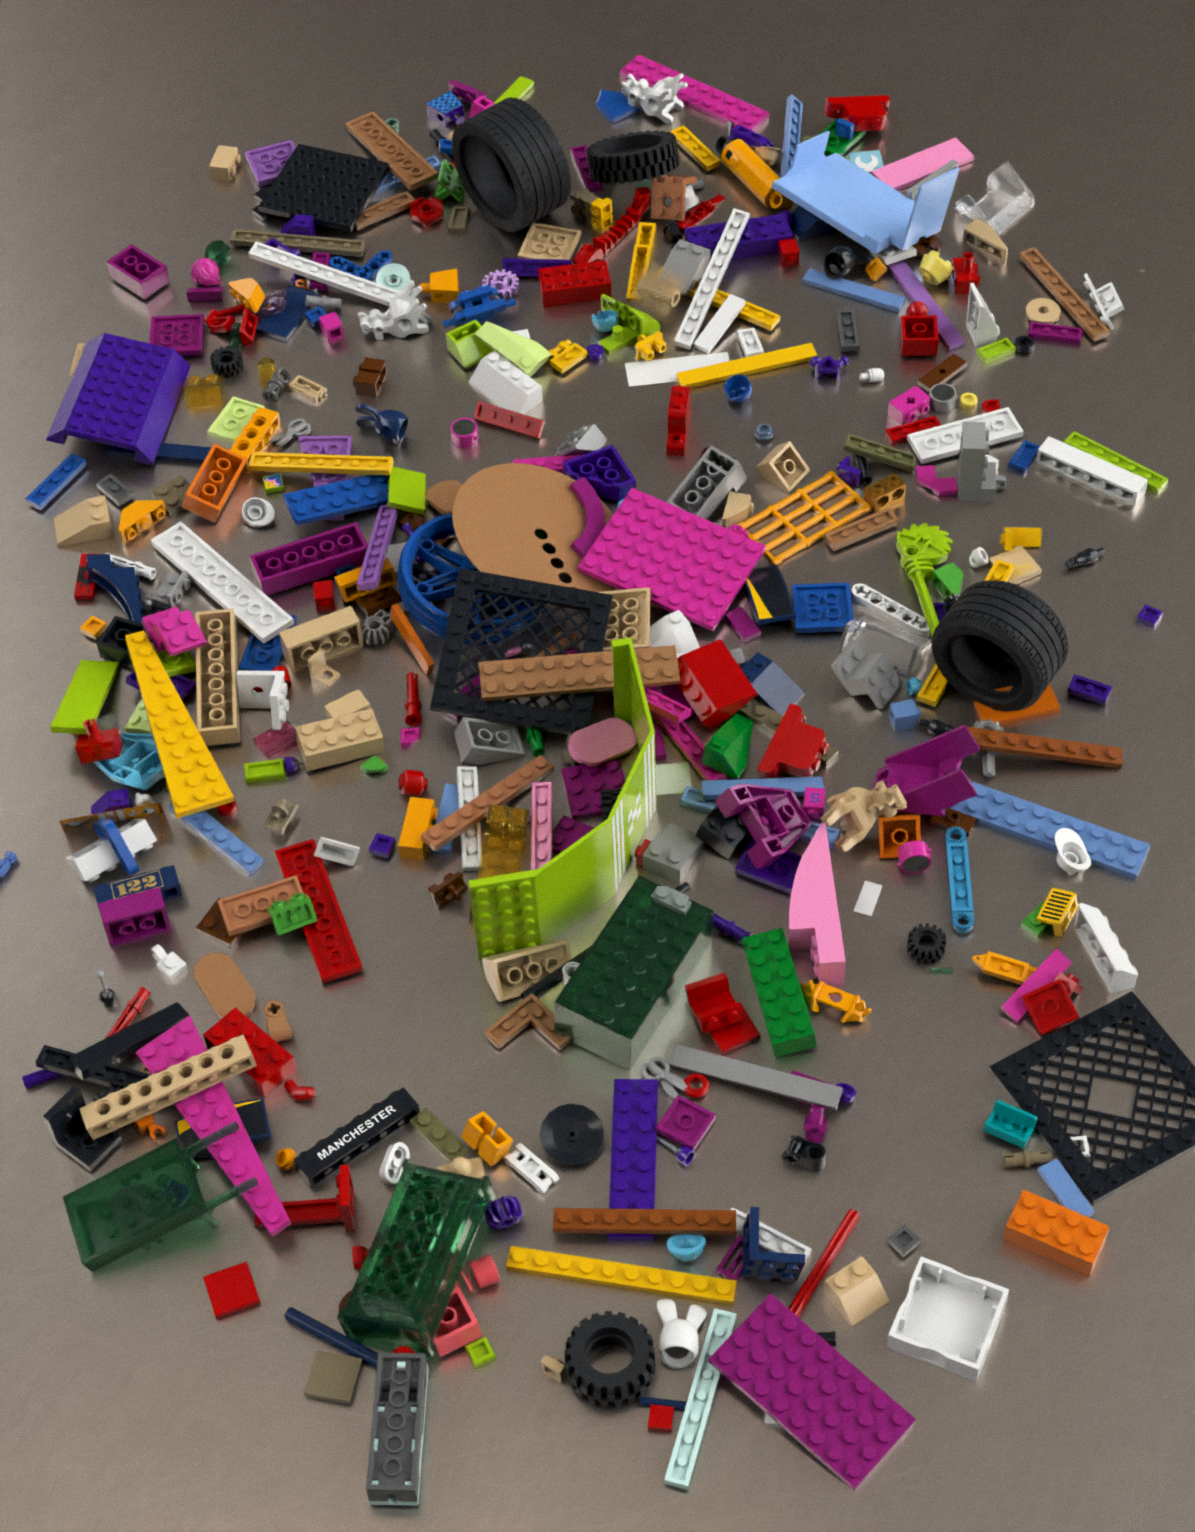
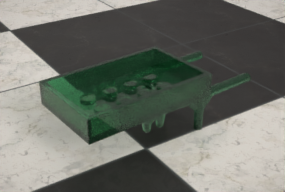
M235 1121L187 1147L176 1137L63 1196L82 1264L94 1272L138 1248L151 1249L150 1243H162L161 1236L192 1220H204L212 1227H215L218 1221L211 1215L215 1207L259 1184L257 1179L253 1177L204 1202L194 1172L199 1170V1165L193 1160V1157L197 1151L239 1130L237 1122Z

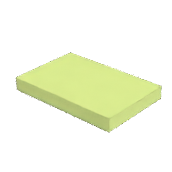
M233 396L207 430V436L234 444L235 439L242 433L244 426L250 421L252 414L259 407L264 408V406Z

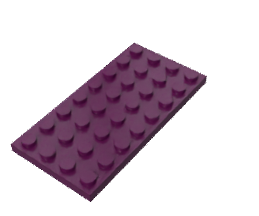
M771 1293L708 1360L714 1368L853 1491L916 1420Z

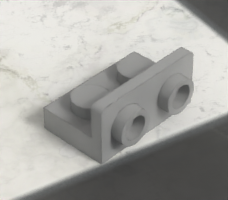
M184 570L181 575L169 572L151 598L152 601L166 604L170 608L175 607L180 602L184 592L190 587L191 580L188 571Z

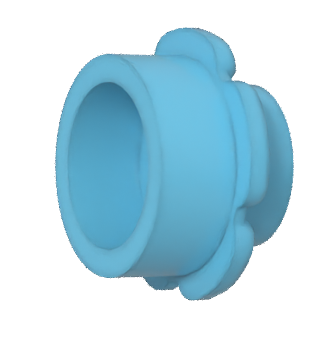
M912 677L906 681V689L909 695L917 696L922 688V682L916 679V677Z

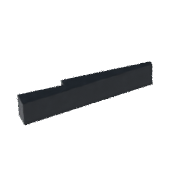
M176 1002L70 1056V1067L84 1081L117 1060L121 1063L190 1014Z

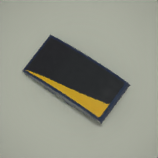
M778 565L753 569L744 585L745 593L750 601V609L758 625L796 619L794 607Z
M264 1098L233 1103L251 1141L270 1140L271 1135ZM184 1118L176 1120L175 1129L181 1161L212 1157Z

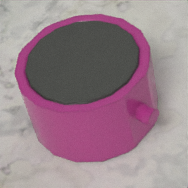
M470 418L457 419L450 426L451 440L457 447H471L479 439L477 424Z
M922 841L904 843L898 849L899 862L897 864L907 873L922 872L931 865L929 852L932 850Z

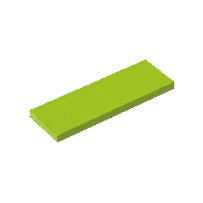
M80 661L50 726L52 733L87 734L83 723L90 719L91 723V719L97 720L120 668L119 662Z

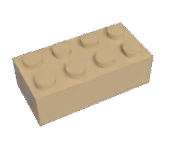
M351 606L279 632L283 656L292 673L308 668V659L320 648L324 650L325 661L364 647L360 621Z
M372 708L295 727L296 741L307 771L384 753L383 735Z

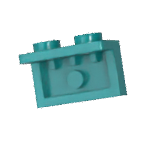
M996 1100L992 1113L984 1124L983 1131L1016 1146L1025 1148L1034 1132L1038 1117L1000 1100Z

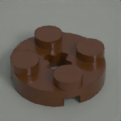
M933 234L928 238L920 237L918 242L912 246L916 249V257H919V260L922 261L923 256L931 250L941 252L942 243Z

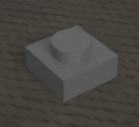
M905 1224L890 1235L887 1241L902 1257H905L920 1245V1239Z

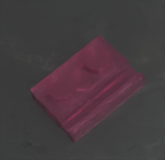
M287 720L282 723L281 730H273L271 728L253 739L254 745L268 760H273L298 745L296 730Z

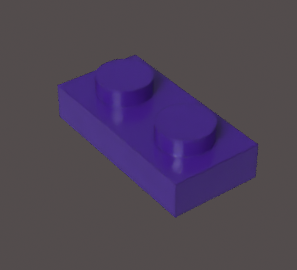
M1074 674L1067 693L1105 705L1112 686Z

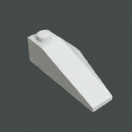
M680 610L662 617L650 626V647L675 645L676 654L700 648L690 622Z

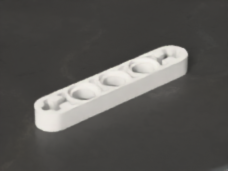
M858 583L853 585L851 598L855 602L918 637L925 638L930 636L931 633L925 617L865 584ZM877 599L880 603L873 604L871 600ZM888 608H894L896 612L890 613L886 610ZM910 617L912 620L907 622L902 620V618Z

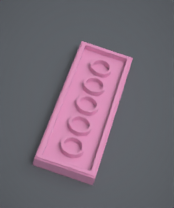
M955 137L873 170L872 175L899 191L917 184L953 159L958 162L957 167L973 161L974 155Z

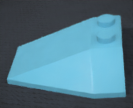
M119 733L123 743L120 757L94 762L112 781L143 790L151 788L153 784L165 777L152 734Z

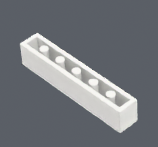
M1048 436L1038 449L1036 463L1133 506H1136L1146 492L1148 479Z

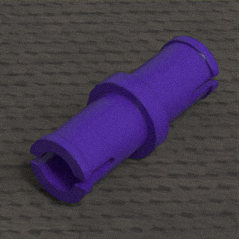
M716 913L713 914L709 921V925L723 932L724 936L732 937L741 943V938L752 935V933L736 926L735 922H729Z

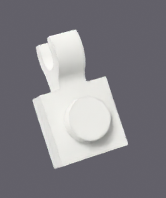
M159 944L151 949L154 952L153 957L159 961L157 968L171 981L187 969V964L173 951L167 955Z

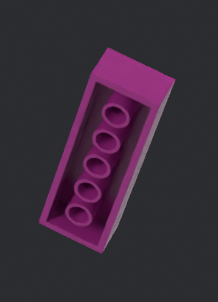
M355 522L250 555V561L261 591L268 596L336 574V568L352 563L355 568L362 566L368 544L358 523Z

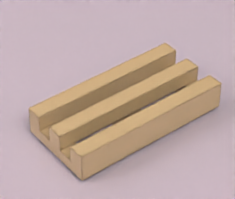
M300 375L288 384V390L315 403L318 402V398L321 399L323 397L322 394L327 393L325 387Z

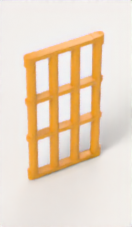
M829 471L818 480L802 489L796 490L790 496L772 506H768L767 509L744 522L741 521L737 525H742L743 529H747L769 515L777 519L752 535L747 531V538L756 542L782 525L788 530V532L765 544L766 550L763 556L774 566L781 564L783 560L800 550L810 547L811 544L823 538L824 534L844 526L863 514L872 511V507L833 471ZM831 480L837 484L836 487L813 500L807 495ZM842 491L849 495V497L826 510L819 506V504ZM799 498L806 503L785 516L778 512V510ZM853 502H857L861 506L838 521H835L830 516ZM810 509L817 513L816 516L796 527L789 522ZM823 519L829 524V526L808 538L801 533ZM794 536L800 541L775 557L769 552Z

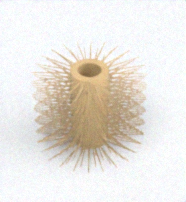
M643 267V274L641 279H639L638 285L631 286L637 287V294L635 295L639 297L635 298L636 301H639L637 305L640 306L641 304V308L643 305V308L645 306L647 310L651 307V312L653 308L656 312L659 310L660 314L662 313L663 315L664 313V316L668 308L671 311V318L672 310L670 308H673V312H676L675 306L680 300V295H682L680 294V279L678 281V278L676 280V277L674 279V276L672 278L670 274L668 277L667 275L664 277L663 273L661 274L660 272L659 274L657 269L655 272V269L653 271L651 267L649 272L645 270L644 275Z

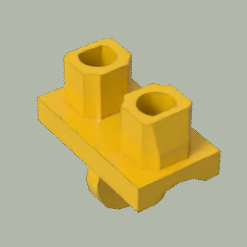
M660 331L646 337L641 334L637 337L635 359L638 361L641 359L650 361L654 357V351L657 350L659 353L666 351V342L662 340V333Z

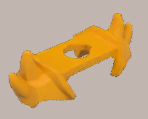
M809 980L807 985L801 982L804 1000L811 1006V1011L813 1012L820 1011L817 1002H821L844 1011L846 1014L840 1019L842 1023L850 1021L862 1022L871 1013V1008L866 1009V1003L864 1000H860L859 995L855 996L834 988L823 981L814 984L812 980ZM838 994L842 997V1000L833 1002L829 995Z

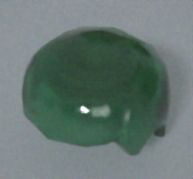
M222 240L212 241L205 248V258L215 261L218 268L224 267L232 259V251Z

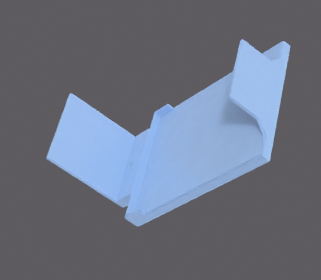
M826 131L796 145L790 170L784 177L774 181L771 187L876 254L892 245L904 250L916 244L920 237L928 238L941 230L960 168L957 167L920 185L916 199L913 201L841 155L834 153L826 157L824 152L830 134L829 131Z

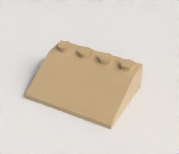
M650 587L599 592L613 595L603 651H612V640L630 637L634 649L649 648Z

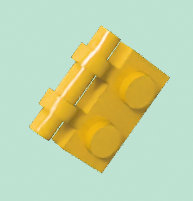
M567 339L564 342L558 343L557 347L553 350H548L551 356L546 362L550 360V366L563 374L586 358L588 352L577 343L572 344Z

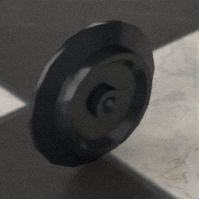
M571 1103L558 1106L548 1113L541 1125L540 1139L543 1149L550 1158L560 1164L573 1166L586 1163L597 1155L603 1144L604 1130L602 1121L594 1111L584 1105Z

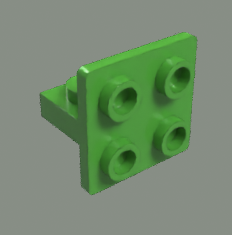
M444 159L442 160L437 180L435 198L441 201L452 195L460 203L463 201L465 187L461 183L457 170Z

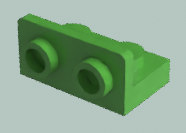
M297 893L291 896V899L284 902L283 900L273 902L267 908L278 936L318 921L311 899L307 894Z

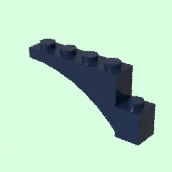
M87 554L86 570L88 581L96 583L107 591L122 607L128 620L142 624L141 620L144 617L141 616L143 614V604L139 602L141 600V589H137V586H139V575H135V568L115 567L114 562H111L110 554Z

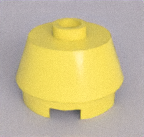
M931 250L923 256L918 270L926 282L936 286L951 277L953 266L948 259L945 262L940 258L939 252Z

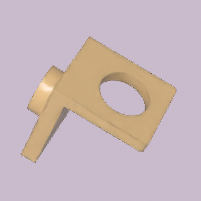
M321 648L308 659L310 676L326 687H329L340 677L339 672L326 665L324 650ZM324 673H331L333 675L328 680L322 678Z

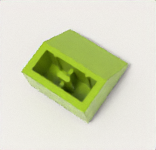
M476 319L446 333L447 349L465 369L479 363L482 358L493 352L490 347L475 335L482 327Z

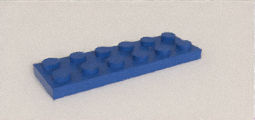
M366 475L283 494V501L296 526L376 508L388 503V475Z

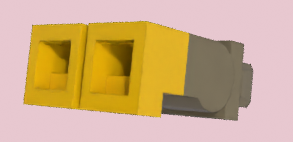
M586 188L582 191L575 189L570 193V199L575 201L571 207V213L576 215L577 222H583V224L601 234L607 231L610 226H613L611 199L606 197L603 200L595 196L593 192H589Z

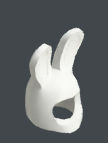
M661 1299L657 1301V1311L663 1323L658 1351L662 1362L667 1367L681 1369L692 1363L698 1354L699 1339L697 1330L706 1318L707 1312L703 1307L693 1304L689 1307L686 1320L678 1319L675 1303L670 1299ZM682 1347L689 1350V1352L683 1358L674 1359L667 1354L665 1349Z

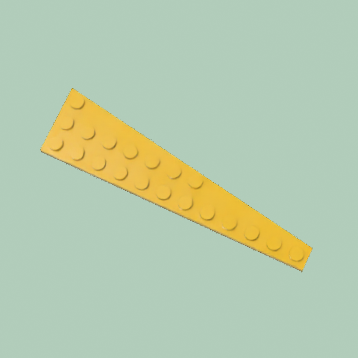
M144 630L125 635L126 645L134 672L136 673L137 683L140 687L141 697L144 701L146 715L155 746L158 750L159 760L162 764V771L166 778L176 819L234 802V796Z

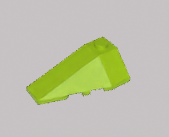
M605 294L600 295L601 309L603 311H615L619 316V325L623 328L627 326L637 337L641 334L646 337L660 331L659 322L649 314Z

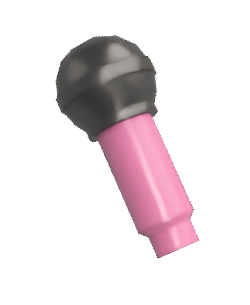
M523 641L518 647L504 652L505 658L521 653L529 654L533 650V645L530 641Z

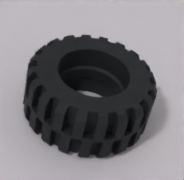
M605 1311V1315H599V1313L592 1314L590 1320L587 1318L581 1320L580 1327L575 1326L571 1331V1337L567 1338L565 1366L569 1383L573 1389H577V1394L582 1399L587 1396L588 1402L593 1405L599 1402L601 1407L608 1408L609 1404H615V1407H620L624 1401H627L629 1404L635 1401V1395L642 1396L646 1392L645 1386H650L652 1382V1375L655 1373L653 1339L650 1334H647V1328L643 1324L638 1325V1319L633 1316L626 1318V1313L618 1312V1315L612 1314V1311ZM605 1345L620 1346L632 1355L630 1364L625 1369L616 1373H602L595 1370L588 1363V1358L593 1351Z

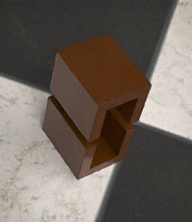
M365 357L363 364L359 366L358 375L353 379L356 394L377 398L381 384H383L387 375L386 360Z

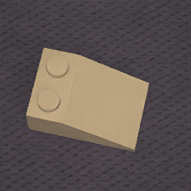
M105 495L85 499L54 518L58 547L113 537L110 511Z

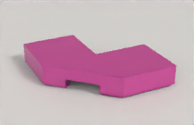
M934 465L916 466L915 472L918 485L931 489L937 496L958 494L955 477L937 478Z

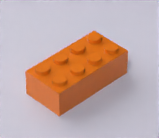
M214 443L185 494L182 508L216 523L244 471L247 458Z
M1023 1189L1006 1224L1003 1239L1090 1277L1106 1242L1110 1226Z

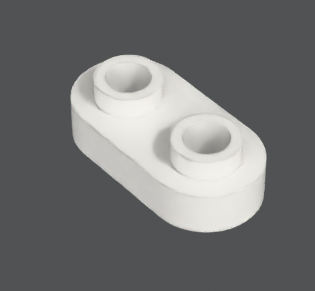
M404 1143L392 1144L386 1151L379 1170L380 1179L386 1185L396 1184L402 1179L410 1157L409 1149Z

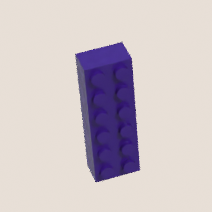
M786 214L750 218L731 260L778 254V241L793 239ZM727 222L685 228V241L710 249L712 258Z

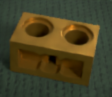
M896 473L891 474L865 487L864 500L871 505L873 513L882 511L905 500L906 483Z

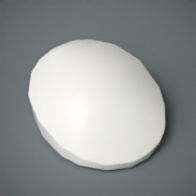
M255 497L246 500L243 504L241 517L249 526L259 528L267 526L273 521L275 511L268 501Z

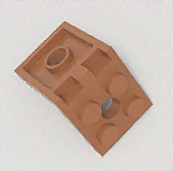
M661 175L657 178L652 177L651 218L685 220L686 185L697 183V176ZM666 197L672 200L670 207L665 204Z

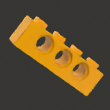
M259 407L252 414L250 421L244 426L242 433L235 439L233 446L229 449L247 458L244 473H249L250 471L248 465L252 452H263L280 427L278 412Z

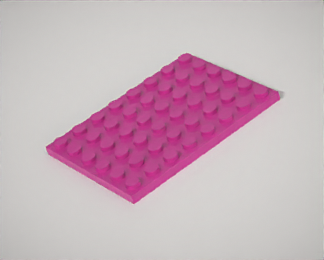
M631 488L578 565V571L619 590L650 587V604L670 613L680 610L688 621L714 631L764 554L766 546Z

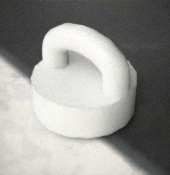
M978 547L972 550L969 563L973 568L988 564L989 558L983 548Z
M136 793L133 806L138 807L154 804L155 802L149 794Z

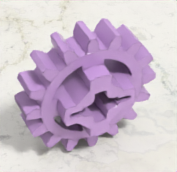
M497 269L495 273L490 271L489 276L485 275V279H482V285H491L492 288H496L500 294L498 298H503L504 300L506 297L512 298V294L516 295L517 290H519V278H516V274H512L511 271L505 272V269L502 272H499Z

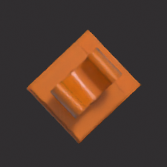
M154 1113L132 1122V1126L142 1136L149 1132L152 1141L157 1143L156 1133L160 1132L163 1136H166L164 1127L155 1124Z

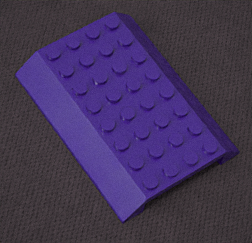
M107 333L88 341L46 437V441L64 445L69 435L136 451V462L153 465L190 371V365L174 349Z

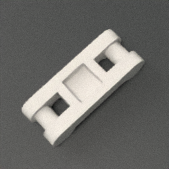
M521 1143L514 1147L512 1153H507L503 1157L504 1162L509 1167L515 1169L542 1195L548 1191V1187L551 1184L559 1181V1176ZM541 1174L546 1176L543 1180L538 1178Z

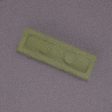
M427 1108L409 1120L410 1126L449 1164L457 1157H467L469 1155V1149Z

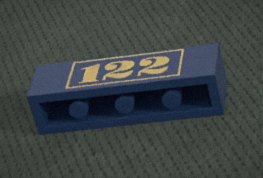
M174 865L93 887L97 905L107 900H114L129 894H136L158 887L161 889L164 901L183 896Z

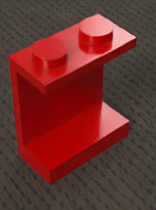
M725 973L684 985L688 1004L702 1033L744 1021L741 1003L735 1002Z

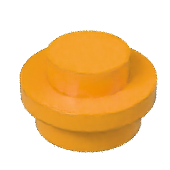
M291 1148L279 1150L275 1157L276 1165L282 1170H290L296 1158L294 1150Z

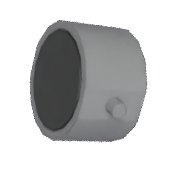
M947 383L935 384L929 391V396L931 397L930 408L933 411L947 413L956 406V398H959V395H957L956 389L952 385Z

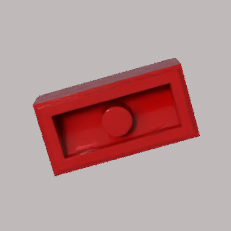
M244 308L239 330L244 347L253 343L258 317L247 308Z

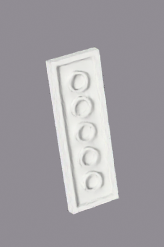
M1009 407L911 433L908 434L907 440L920 463L925 464L959 454L963 421L985 422V429L989 430V440L986 441V443H989V446L1022 437L1023 430Z

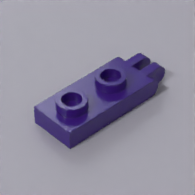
M741 125L730 130L731 136L741 138L749 146L773 147V143L768 138Z

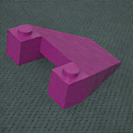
M739 784L729 787L715 800L725 818L739 814L751 833L756 844L747 851V854L757 870L772 865L813 824L792 789Z

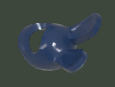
M366 404L355 406L356 412L369 415L358 417L356 421L358 427L375 428L381 437L391 440L393 444H399L408 426L409 419L405 414L392 409L379 411Z

